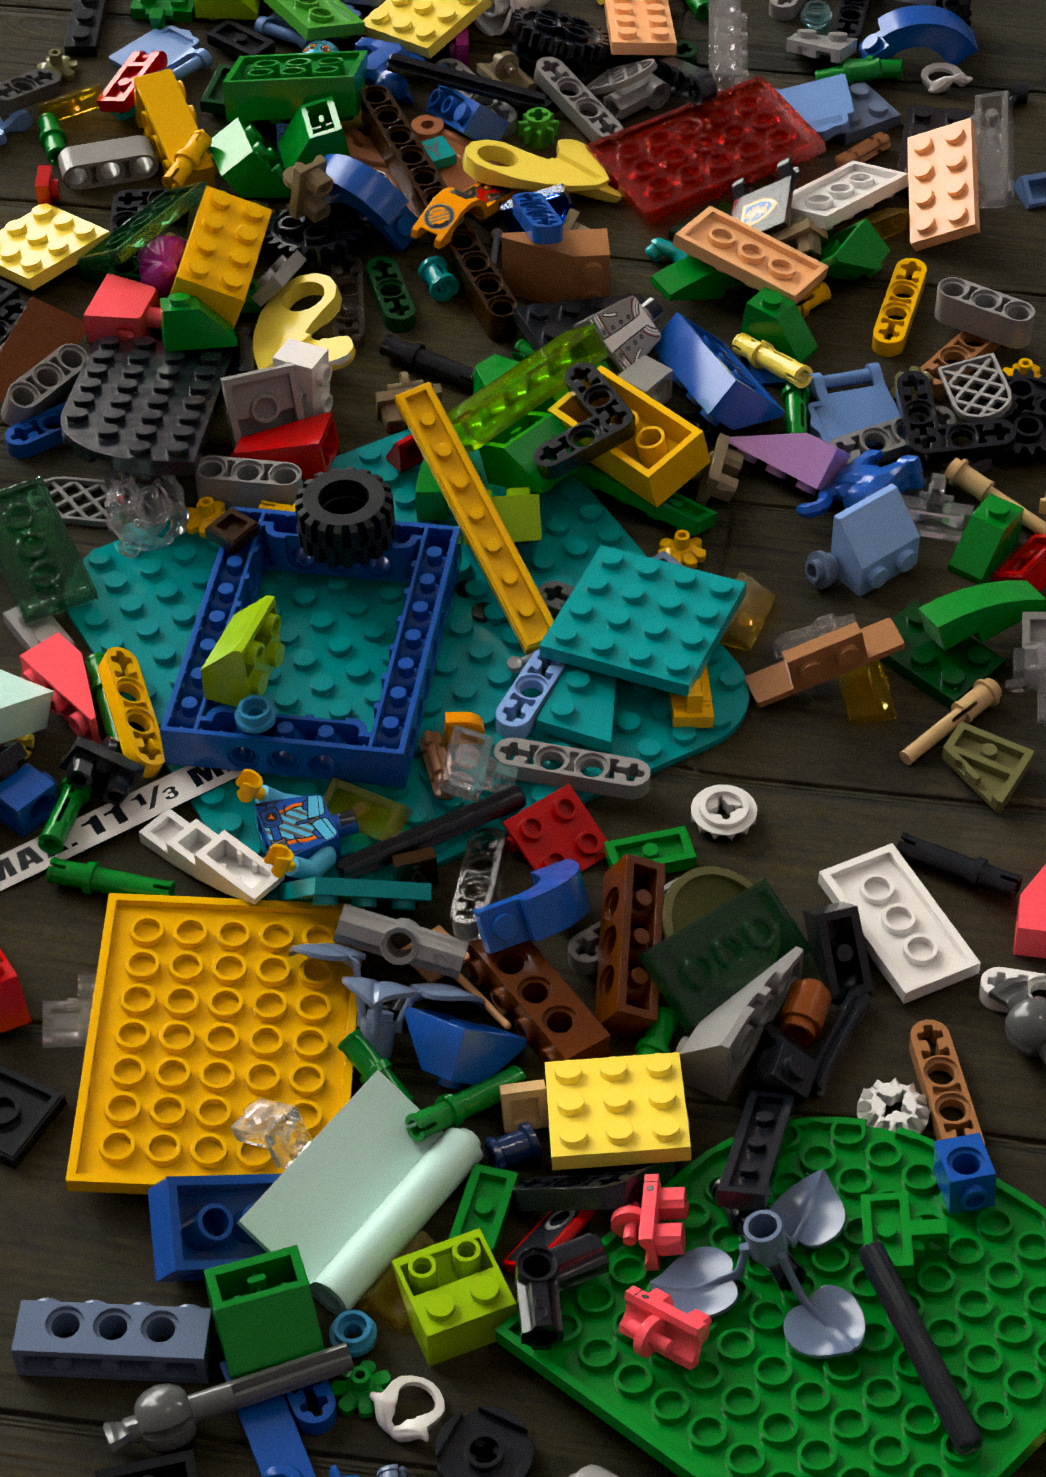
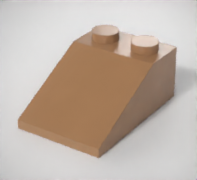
M607 228L563 230V241L555 244L534 243L526 232L502 233V271L504 281L514 296L540 303L610 297V249Z

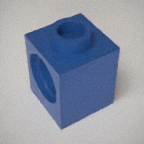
M27 763L0 783V821L22 838H25L50 817L52 809L58 800L57 792L59 791L58 785L52 776L46 772H39Z
M980 1133L934 1141L933 1173L949 1214L995 1206L996 1172Z

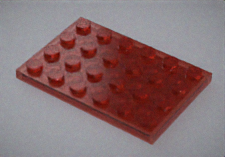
M762 75L717 92V99L715 101L700 105L691 102L585 144L586 149L606 171L610 179L609 182L645 224L658 221L663 217L690 208L695 204L720 196L732 190V182L741 177L746 178L745 185L755 180L777 173L778 162L787 157L792 158L791 163L793 166L826 152L825 141Z

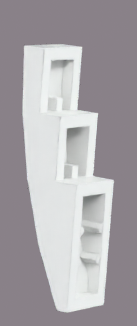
M170 808L166 809L139 831L140 842L169 863L227 895L254 905L285 880V876L276 878L271 872L273 865L266 864L261 856L227 831L223 830L218 835L198 819L189 823Z

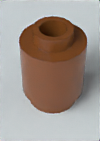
M805 978L791 983L778 1019L780 1028L805 1046L811 1044L821 1034L832 1001L830 991L822 982L812 978Z

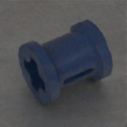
M526 1121L518 1125V1130L496 1139L489 1136L483 1140L487 1158L491 1167L507 1170L529 1159L533 1162L542 1159L539 1140L532 1126Z

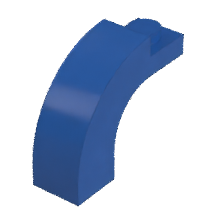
M931 5L902 7L878 18L880 31L869 35L859 44L861 59H866L867 55H873L874 59L877 57L889 59L902 50L912 47H925L936 51L947 63L953 65L959 64L978 51L974 31L962 18L947 9Z
M342 154L325 155L324 158L327 160L326 173L334 181L333 189L329 194L323 196V199L327 203H343L356 209L372 222L396 251H404L414 239L410 236L411 229L418 220L406 206L409 202L406 196L383 175L363 162Z
M568 858L530 872L534 883L532 888L473 910L485 951L492 954L530 939L538 942L569 928L584 918L590 911L591 904L578 862Z

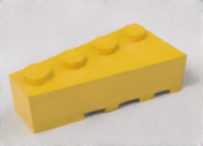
M171 68L133 78L135 121L139 128H144V136L152 141L158 163L162 162L164 175L174 163L176 152L179 149H183L191 138L192 133L198 130L195 109L192 104L187 105L184 84L181 80H176ZM199 129V130L202 131L201 135H200L199 138H198L199 140L201 139V137H202L203 134L205 133V131H204L203 129ZM208 150L201 158L200 167L197 172L190 174L182 188L205 189L206 185L215 188V174L219 173L212 154H209Z

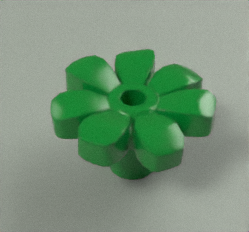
M363 1360L360 1366H353L354 1369L352 1371L341 1374L342 1380L334 1381L331 1384L335 1400H339L338 1410L346 1417L353 1415L357 1408L359 1417L363 1419L373 1417L375 1414L374 1402L370 1399L369 1394L371 1392L382 1393L392 1382L387 1370L377 1372L375 1362Z

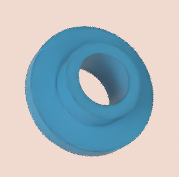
M260 695L247 696L238 704L234 714L235 723L240 730L246 733H262L274 725L276 711L267 698Z
M360 1310L344 1311L337 1316L330 1327V1343L332 1346L346 1342L351 1357L362 1356L368 1353L377 1341L376 1324L367 1314ZM351 1333H358L361 1335L360 1337L355 1339L346 1338V1336Z

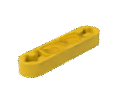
M905 258L898 261L895 266L873 329L872 349L880 356H897L904 349L926 281L927 266L919 259ZM908 275H912L911 281L906 279ZM897 294H906V295H909V296H911V297H910V298H900V297H897V296H895V295H897ZM889 316H900V317H903L904 319H902V320H893V319H890V318H888V317H889ZM888 333L893 335L891 340H886Z
M111 647L107 649L98 666V673L121 749L126 758L145 766L142 777L153 778L158 775L166 760L164 758L160 729L136 656L130 651L121 647ZM119 692L130 694L136 701H129L123 698ZM128 722H135L141 725L146 732L137 731Z

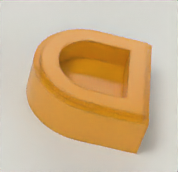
M445 712L443 740L446 750H469L479 746L484 741V721L479 715L472 712Z

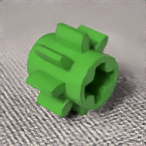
M532 108L523 114V121H518V136L524 137V144L533 149L547 148L551 143H554V136L559 135V120H554V113H550L546 108Z

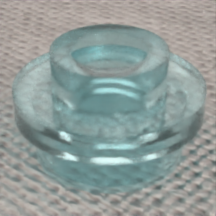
M818 0L810 1L805 4L804 9L801 11L800 19L803 24L811 29H821L831 23L832 12L827 3Z

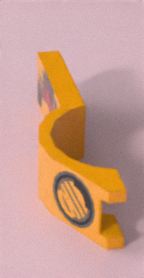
M477 182L463 192L453 187L445 188L432 199L412 227L410 236L417 239L429 231L437 235L434 240V247L441 249L450 243L458 222L466 212L486 219L511 203L512 196L522 193V191L487 185L481 182Z

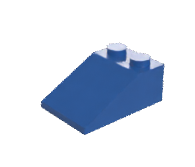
M281 1174L167 1176L148 1189L156 1282L205 1280L204 1270L267 1253L237 1222Z

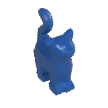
M362 37L355 43V51L368 50L365 87L371 85L384 86L391 92L395 101L401 100L411 104L413 97L408 91L407 76L387 70L389 56L396 53L425 62L427 60L418 54L410 52L399 43Z
M869 449L844 466L837 473L833 482L818 493L817 501L798 505L796 512L802 518H814L826 513L831 508L834 500L844 503V507L847 509L891 483L898 488L900 494L909 489H920L925 486L919 456L905 455L895 463L879 467L877 466V460L883 457L882 450Z

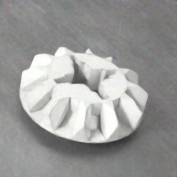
M732 785L710 786L700 791L692 801L691 821L696 822L699 833L710 832L714 840L719 835H727L732 841L737 833L747 835L750 826L756 824L757 805L752 796L739 787ZM719 805L722 806V809L727 814H730L729 819L725 820L721 814H718Z
M896 1077L890 1083H882L877 1079L873 1087L869 1089L863 1088L861 1097L857 1102V1117L867 1119V1126L894 1132L897 1131L898 1127L921 1134L929 1120L930 1110L927 1106L926 1095L919 1094L915 1089L914 1083L908 1086L899 1084ZM896 1102H902L901 1112L895 1110L884 1118L886 1105L892 1106Z

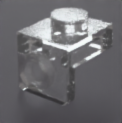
M259 1098L244 1110L243 1115L230 1127L237 1141L267 1148L276 1166L286 1169L313 1140L296 1106Z

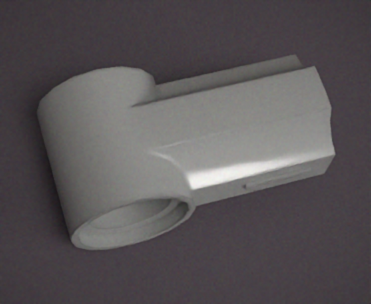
M651 73L642 80L603 97V105L620 121L646 106L654 110L660 109L668 101L671 88L668 83Z

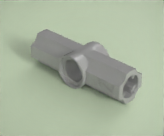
M348 904L343 906L333 940L334 942L383 956L394 965L409 964L455 979L459 978L469 941L420 927L409 918L394 919ZM395 933L408 935L412 941V947L407 950L396 948L391 942V935Z

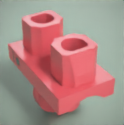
M645 1174L641 1208L640 1204L634 1201L629 1205L616 1209L611 1216V1229L618 1237L623 1238L622 1241L625 1245H635L638 1240L639 1245L646 1250V1271L660 1270L661 1256L685 1255L686 1233L683 1222L664 1223V1221L688 1218L689 1200L686 1187L662 1188L659 1174Z
M633 1285L626 1290L624 1296L626 1309L618 1332L634 1340V1353L646 1359L654 1352H657L689 1370L699 1364L702 1345L709 1337L711 1317L698 1309L688 1313L674 1307L671 1296L658 1288L647 1293Z

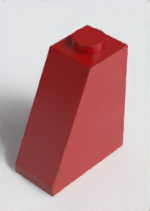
M322 413L241 437L234 451L231 452L230 457L293 463L300 467L302 480L315 479V474L321 471L324 473L330 471L340 447L333 413Z

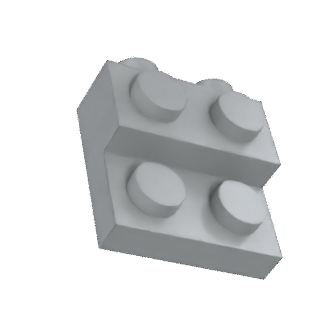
M292 362L220 378L227 409L225 415L231 444L234 449L241 437L305 419L296 369Z

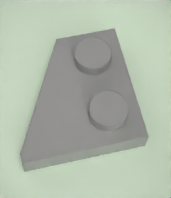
M799 29L797 33L787 38L786 52L802 54L812 58H820V55L831 56L830 62L841 63L857 52V39L847 38L848 34L845 32H829L828 36L817 35V31L813 29Z

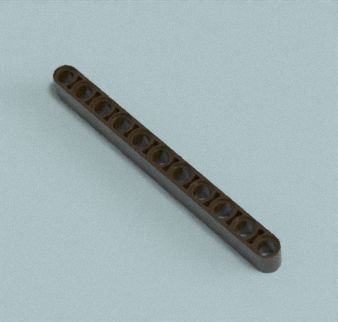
M380 85L365 87L361 92L362 124L419 219L432 199L440 191L448 187L391 92L386 87ZM464 215L458 222L450 243L441 249L436 248L440 257L444 258L447 262L449 272L459 281V289L486 335L495 342H509L518 333V326L512 319L514 307L518 306V303ZM427 231L426 233L434 245L437 235Z

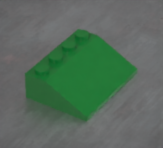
M368 50L239 56L222 82L227 122H232L238 117L245 126L255 124L256 120H269L270 124L287 123L289 119L293 118L300 105L329 96L333 97L340 122L354 119V116H358L361 110V92L365 87Z

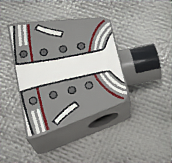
M632 295L585 318L573 327L597 362L602 363L606 361L609 370L618 376L641 356L647 355L661 339V333L653 322L663 315V309L658 301L653 298H649L640 304L637 298Z

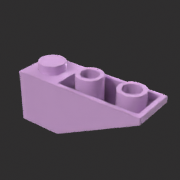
M808 433L730 437L729 444L738 448L737 452L745 455L744 460L753 464L756 463L757 459L762 460L768 464L765 469L767 472L784 480L787 474L798 479L795 486L814 496L818 490L821 491L833 482L835 476L846 465L851 455Z

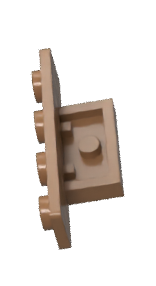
M886 618L862 629L859 628L857 622H854L783 651V661L745 676V682L756 705L762 708L905 649V643L891 618Z

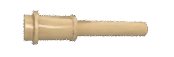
M955 458L944 473V476L949 479L948 484L951 486L954 484L958 485L976 497L980 502L991 493L1024 508L994 488L995 482L970 467L967 459L960 460ZM1024 508L1022 525L1035 534H1046V522Z
M991 678L975 681L973 689L951 705L950 713L899 753L901 760L906 765H911L952 732L960 721L970 724L985 709L997 706L1002 696V690L998 683ZM967 708V710L960 716H958L956 720L952 721L954 717H956L959 713H961L963 710Z

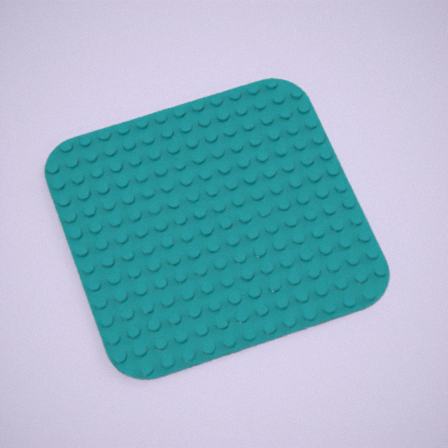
M471 407L459 409L456 411L458 416H464L465 450L485 489L492 490V497L506 496L507 489L504 486L488 484L478 446L475 448L472 446L481 442L484 436L494 433L496 431L494 429L499 425L502 427L511 420L509 419L515 418L516 415L506 413L490 424L484 422L478 409ZM409 429L335 457L330 469L355 467V470H370L371 475L378 474L383 478V482L389 484L391 493H393L395 521L459 526L449 506L447 520H417L415 491L422 462L400 473L386 460V455L394 444L411 434ZM571 475L557 482L549 492L539 494L542 540L514 543L537 588L549 581H560L575 587L601 545L646 556L585 483ZM185 514L90 551L79 562V565L94 594V598L66 608L72 624L92 654L98 652L106 653L107 649L111 647H121L136 656L159 729L161 728L220 547L206 538H201L199 532L194 535L189 534L186 531L185 523L187 521ZM461 529L462 563L457 583L470 579L465 586L468 598H462L454 591L407 787L258 773L263 779V785L270 786L282 793L301 796L318 794L322 796L330 815L353 809L358 821L359 833L340 838L341 858L510 786L519 785L526 796L525 807L432 846L437 857V868L507 838L508 832L502 824L503 821L561 788L506 778L498 774L494 768V747L499 741L505 739L496 730V709L520 674V672L515 674L508 671L507 660L513 656L521 658L526 655L509 622L503 623L507 618L470 546H464ZM78 565L74 568L75 576L67 580L64 594L65 606L92 597ZM266 570L257 601L266 595L275 597L277 615L281 616L280 640L281 644L285 646L283 661L278 668L275 667L269 676L266 691L262 695L274 706L276 714L305 717V714H313L314 718L343 721L346 718H354L364 722L368 732H372L375 720L374 704L380 701L382 674L387 673L389 667L390 644H395L397 636L396 620L398 616H402L404 590L409 588L410 583ZM480 602L491 603L484 609L487 623H480L473 619L472 607ZM719 642L707 664L715 716L713 728H695L694 726L673 728L667 691L617 678L611 753L536 731V725L530 734L522 739L636 758L644 761L649 766L651 775L720 744L739 728L749 706V688L745 682L746 675L737 661ZM542 668V676L544 677L546 668ZM529 688L522 691L521 694L525 697L534 698L541 695L542 692L538 689ZM126 692L121 693L123 698L129 701H136L130 694ZM518 709L516 718L521 719V710ZM445 712H472L479 715L484 721L485 739L479 746L469 750H447L458 791L453 794L454 797L450 800L445 798L437 799L434 796L419 739L423 737V732L427 730L431 732L439 731L443 737ZM139 725L142 732H146L141 725ZM530 758L531 765L534 764V758ZM548 760L541 764L542 767L548 770L559 769L563 765L556 760ZM164 763L170 774L185 767V765ZM588 767L581 771L582 774L588 777H596L603 772L596 767ZM610 772L611 779H614V772ZM238 777L188 800L190 806L204 825L218 835L223 830L227 831L263 859L265 858L266 852L257 832L254 804H256L255 798L249 803H243L239 800L237 791L240 787L235 783ZM630 777L628 781H634L636 777ZM574 790L583 804L603 796L601 794ZM389 864L356 879L395 881L393 878V864ZM336 865L322 877L340 878ZM279 885L270 891L264 899L279 901ZM338 902L343 904H351V902Z

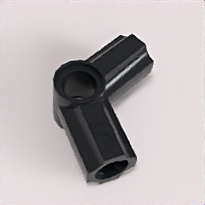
M587 1233L550 1249L535 1245L520 1251L516 1257L513 1293L518 1305L521 1344H526L533 1350H550L555 1344L563 1342L564 1330L559 1292L609 1272V1260L605 1252V1246L597 1234Z

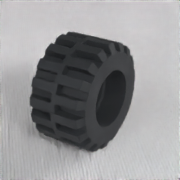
M337 467L330 469V472L327 473L321 471L314 475L315 479H307L303 483V488L299 489L296 494L295 511L299 543L308 557L313 556L314 561L320 564L327 562L329 567L337 568L338 565H343L345 568H353V565L361 564V566L369 564L370 559L377 560L383 556V551H389L392 546V540H395L396 536L393 493H391L389 484L383 482L381 476L378 474L371 475L370 470L366 469L355 470V467L338 469Z

